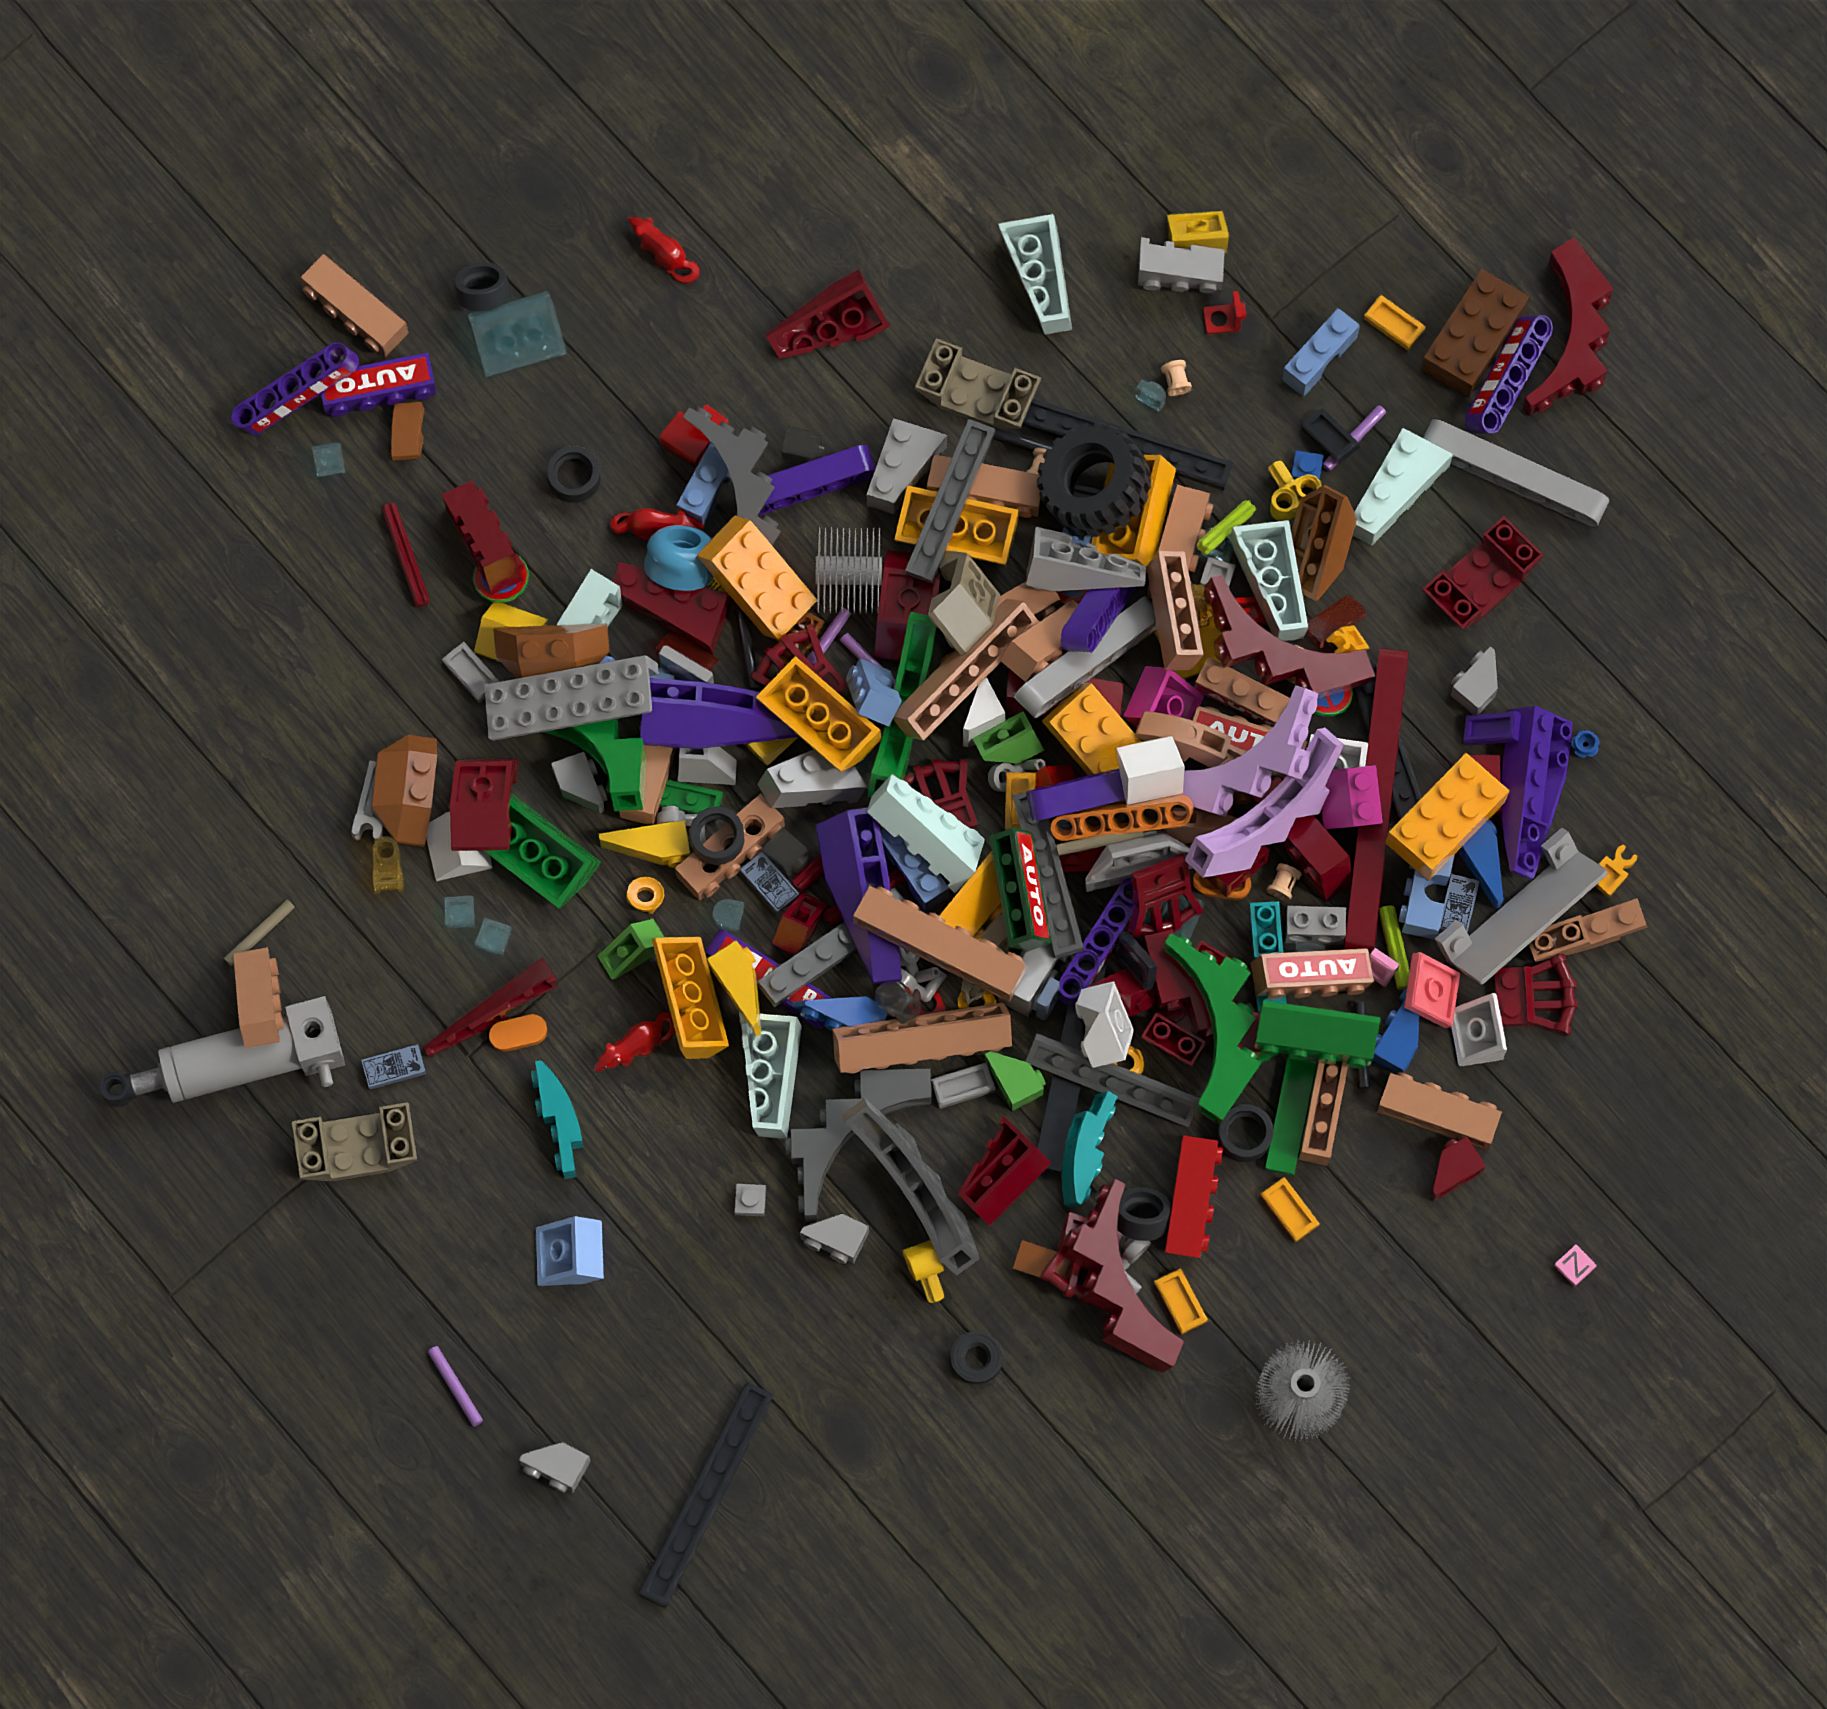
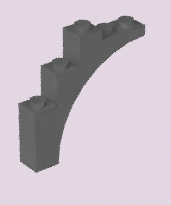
M697 406L693 410L689 407L683 416L684 419L698 428L710 440L728 467L735 488L737 516L751 520L773 546L781 533L777 529L779 523L766 515L762 519L757 517L775 489L771 485L773 479L760 471L756 475L751 473L769 444L764 440L767 435L752 426L750 431L743 428L737 437L734 435L736 429L723 421L720 425H717L709 420L712 415Z
M931 1069L860 1070V1079H855V1097H861V1099L826 1100V1109H820L821 1126H826V1128L791 1129V1138H786V1156H792V1165L804 1164V1166L798 1167V1184H804V1195H798L799 1213H805V1222L817 1221L819 1196L825 1176L837 1154L855 1135L844 1123L842 1114L864 1098L883 1115L907 1107L931 1104Z
M865 1098L842 1114L844 1123L875 1154L913 1206L934 1245L939 1260L955 1275L960 1274L979 1260L980 1257L964 1213L947 1199L939 1175L922 1161L915 1139L898 1123L895 1125L891 1123Z

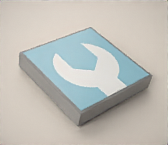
M664 645L659 652L661 668L670 671L671 675H675V680L714 684L712 672L669 646Z

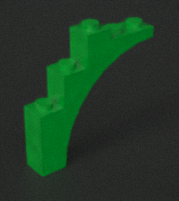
M910 612L894 687L902 701L900 706L930 676L937 627L932 624L929 615ZM893 719L890 725H885L871 773L867 796L869 798H872V795L892 774L898 779L904 780L908 768L914 738L907 737Z
M617 719L541 732L572 742L585 750L599 763L610 782V793L614 811L644 809L647 756L643 738L619 739L620 730Z
M1171 933L1162 949L1178 961L1194 980L1205 1000L1212 1022L1214 1040L1212 1069L1206 1089L1195 1109L1220 1125L1261 1064L1257 1060L1258 1056L1253 1051L1245 1047L1243 1049L1237 1047L1256 1017L1251 1015L1253 1011L1240 1002L1237 1004L1232 1002L1251 972L1246 970L1247 965L1234 957L1231 960L1226 956L1222 964L1218 965L1215 963L1217 961L1216 958L1206 951L1200 953L1191 947L1192 942L1180 934L1175 936Z

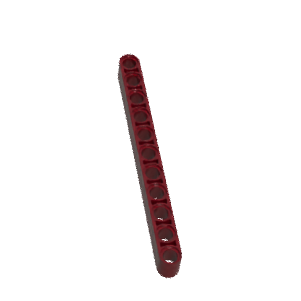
M1380 648L1366 766L1376 765L1383 823L1364 825L1358 828L1345 938V950L1368 949L1369 954L1375 949L1387 848L1385 842L1389 831L1409 651Z

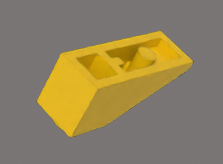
M685 820L599 834L601 848L662 866L669 865V867L675 868L690 856Z
M735 941L707 960L712 972L757 1037L761 1034L756 972L753 967V963L756 960L748 947L742 949L740 944Z

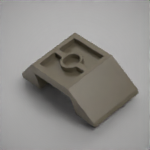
M936 338L915 390L940 409L960 417L999 429H1020L1039 386L1041 377L1017 368L1014 369L1012 375L963 357L961 347Z
M947 550L939 568L944 579L952 583L951 588L932 598L928 614L932 624L939 627L944 633L948 644L952 648H956L962 656L993 626L1000 594L968 553Z
M409 1103L379 1107L380 1113L328 1122H323L321 1117L292 1121L300 1179L338 1181L391 1172L416 1161L417 1155Z

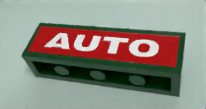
M1013 827L991 835L990 842L1009 947L1031 951L1052 944L1033 833Z

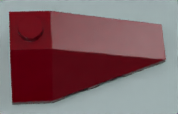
M858 269L834 282L765 335L780 359L812 352L813 349L824 346H840L842 342L856 340V342L863 341L890 327V324L867 281Z

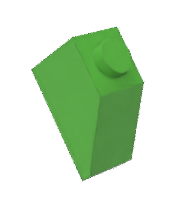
M1024 711L973 738L984 761L1020 764L1044 751Z
M654 919L630 924L598 955V958L613 980L651 959L655 955L652 940L665 937Z
M991 1051L985 1054V1063L987 1062L991 1074L1012 1111L1043 1096V1086L1046 1083L1039 1069L1033 1070L1028 1062Z

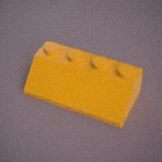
M1143 455L1151 472L1148 476L1151 479V488L1145 491L1148 494L1146 504L1140 505L1141 512L1137 517L1132 516L1128 520L1129 524L1127 526L1115 528L1116 532L1107 535L1106 532H1101L1100 537H1092L1091 544L1097 546L1096 550L1106 556L1117 554L1144 566H1147L1156 555L1176 468L1162 455ZM1109 463L1104 489L1114 475V463Z
M907 485L894 541L916 546L938 492ZM967 499L946 551L965 552L974 559L1006 565L1019 519L1018 510Z
M796 656L756 696L759 702L841 773L861 762L881 741L880 729L865 716L858 714L856 708Z
M992 851L940 914V917L945 920V924L953 928L960 926L971 933V937L977 940L986 931L985 929L991 921H994L1000 913L1003 914Z
M701 937L654 938L652 942L680 1050L686 1059L710 1058L728 1047L729 1043Z

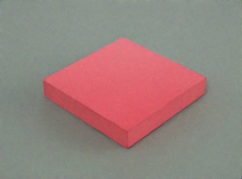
M1421 952L1412 954L1404 1008L1444 1028L1452 1027L1460 973Z

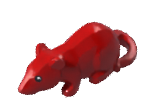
M628 217V223L632 227L636 237H640L642 241L641 249L646 252L651 251L655 256L654 262L658 266L667 270L669 275L671 274L677 282L682 284H690L698 278L700 274L699 266L693 261L686 260V254L682 246L674 238H670L658 228L652 226L653 219ZM689 269L691 272L688 276L682 277L676 274L674 270Z
M641 508L632 513L624 512L617 514L610 522V528L613 533L621 534L631 530L636 537L649 540L656 531L667 526L683 525L699 530L704 528L703 524L687 516L681 509L677 511V514L663 513L652 508ZM626 518L623 522L618 524V522L621 519Z
M661 1012L656 1016L655 1021L640 1022L630 1028L629 1032L621 1040L616 1041L613 1045L607 1043L605 1051L601 1054L594 1067V1071L600 1072L605 1069L614 1068L620 1063L623 1067H627L632 1062L633 1057L639 1054L644 1057L657 1045L661 1046V1043L671 1039L675 1034L671 1014ZM665 1021L669 1022L670 1031L661 1038L663 1023Z

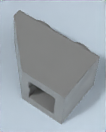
M1491 646L1485 653L1479 651L1470 662L1472 667L1466 673L1463 671L1459 672L1451 682L1453 688L1450 696L1473 715H1478L1495 698L1498 689L1495 650Z
M721 747L703 749L680 748L678 782L735 785L737 760Z
M581 752L551 763L563 798L595 812H605L603 802L608 801L603 785H596L593 776L598 775L593 759L587 760L585 753Z
M840 1214L803 1227L800 1236L804 1240L803 1244L806 1247L818 1252L821 1248L831 1253L830 1257L840 1263L846 1264L849 1261L854 1264L869 1234V1226L844 1214Z
M562 1442L522 1454L519 1461L524 1466L523 1472L536 1479L540 1475L550 1480L549 1485L564 1493L566 1489L571 1492L575 1491L590 1463V1458L588 1455Z

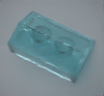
M548 291L502 304L492 310L467 314L486 377L567 354L554 304Z

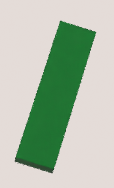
M608 779L605 793L607 797L612 798ZM667 779L659 808L676 806L685 814H698L709 807L721 806L723 792Z
M1288 1057L1273 1128V1139L1270 1144L1265 1171L1294 1176L1317 1065L1316 1062L1296 1060Z

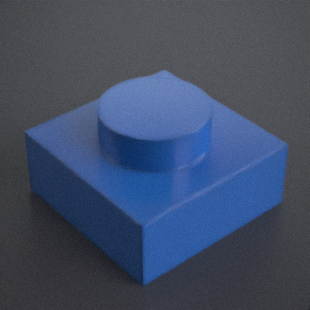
M1296 451L1291 475L1293 479H1298L1304 475H1313L1320 479L1324 455Z

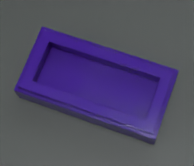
M1513 711L1466 715L1463 743L1467 746L1519 742L1521 714Z

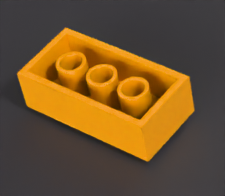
M734 516L696 555L764 636L779 640L818 601L749 519Z
M1083 683L1042 720L1044 725L1088 776L1118 769L1119 765L1115 748L1142 742L1139 738L1135 737V733L1092 683Z
M1465 753L1389 831L1385 843L1429 881L1505 803L1509 790L1471 756Z

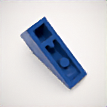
M1488 819L1458 850V853L1475 879L1480 881V887L1496 910L1501 907L1503 902V891L1496 837L1497 830L1492 821Z

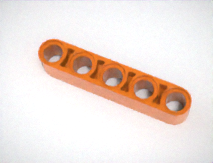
M1183 794L1126 805L1125 801L1113 802L1055 816L1051 823V832L1056 839L1069 841L1099 835L1125 834L1180 827L1189 822L1194 810V804L1188 796ZM1181 805L1186 809L1187 814L1178 816L1173 812L1172 807ZM1148 808L1153 809L1157 812L1158 818L1148 819L1143 811ZM1118 812L1127 814L1129 822H1119L1115 814ZM1088 816H1096L1100 820L1101 825L1097 827L1091 826L1086 818ZM1062 819L1068 820L1072 824V829H1061L1058 821Z

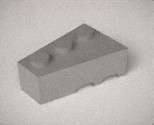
M1141 237L1138 286H1143L1147 290L1171 287L1173 291L1178 292L1188 291V288L1199 289L1203 293H1214L1216 290H1222L1223 249L1190 245L1189 248H1174V242L1165 241L1164 246L1149 244V238Z
M893 418L867 492V506L895 514L904 501L907 485L915 487L921 477L931 468L933 455H940L947 448V435Z
M815 750L768 768L757 784L771 808L806 806L807 803L820 802L826 805L832 804L834 801L855 803L867 788L855 766L841 773Z
M1052 944L1031 951L1022 950L1019 957L1023 959L1022 963L1026 964V972L1010 1002L998 997V1002L1004 1003L1006 1006L1029 1017L1032 1010L1036 1011V1002L1050 977L1056 979L1058 971L1055 969L1059 961L1065 962L1068 956L1056 959Z

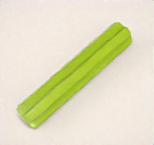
M1248 500L1243 501L1199 540L1196 545L1197 549L1204 555L1209 554L1231 534L1233 527L1241 526L1253 515V512L1256 511L1255 505H1252Z
M1392 905L1380 908L1379 915L1389 957L1399 964L1394 973L1396 987L1399 990H1403L1408 986L1410 973L1395 907Z

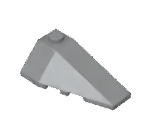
M1036 527L1027 567L1026 585L1032 586L1037 590L1050 591L1144 586L1146 566L1117 554H1110L1108 556L1101 554L1096 550L1097 546L1088 543L1084 547L1072 542V536L1065 533Z

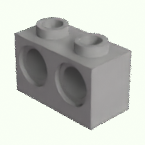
M1287 906L1285 915V943L1343 945L1346 936V908Z

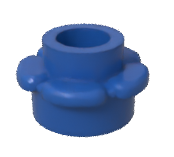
M1580 731L1577 736L1572 738L1571 746L1579 757H1593L1599 750V738L1591 731ZM1584 742L1588 743L1587 747L1583 746Z

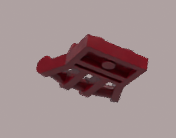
M813 624L806 625L805 629L789 635L783 634L779 638L780 642L773 648L768 647L764 651V656L755 672L752 671L749 677L753 681L767 686L772 681L766 678L771 665L774 664L781 671L786 665L779 657L788 650L793 657L796 656L837 693H840L848 686L824 657ZM809 640L817 662L812 666L795 644Z
M937 758L931 760V764L922 767L920 765L912 766V770L904 776L903 781L909 785L916 781L921 795L932 800L925 777L935 774L944 798L935 800L933 803L944 811L953 814L957 820L970 829L978 828V823L966 792L968 759H960L959 762L939 761ZM944 772L960 773L959 793L951 794Z
M1182 854L1131 873L1133 888L1131 896L1135 906L1131 922L1127 924L1125 931H1128L1135 940L1139 937L1173 930L1174 932L1181 930L1182 925L1193 916H1199L1204 912L1191 891L1189 867L1185 861L1186 857ZM1183 895L1189 906L1180 912L1178 896ZM1167 901L1169 916H1167V920L1162 921L1160 903ZM1149 907L1151 923L1143 925L1146 910Z
M1565 954L1554 956L1550 960L1533 967L1501 968L1494 974V990L1497 995L1503 1027L1536 1026L1562 1036L1570 1035L1572 1030L1570 1023L1575 1009L1578 1008V1000L1574 997L1577 982L1572 978L1565 963L1567 962ZM1553 968L1556 969L1561 981L1533 982L1534 976ZM1563 991V1000L1534 1001V992ZM1535 1011H1562L1558 1023L1535 1016Z
M1069 1212L1065 1215L1060 1242L1057 1245L1058 1251L1041 1272L1039 1278L1044 1282L1048 1280L1062 1291L1063 1296L1068 1298L1075 1296L1081 1298L1082 1302L1090 1304V1302L1082 1298L1086 1288L1077 1285L1080 1271L1078 1264L1070 1262L1067 1280L1055 1271L1064 1259L1062 1255L1066 1246L1063 1245L1066 1235L1071 1229L1075 1230L1084 1224L1086 1219L1084 1216ZM1117 1230L1118 1246L1120 1248L1122 1234Z

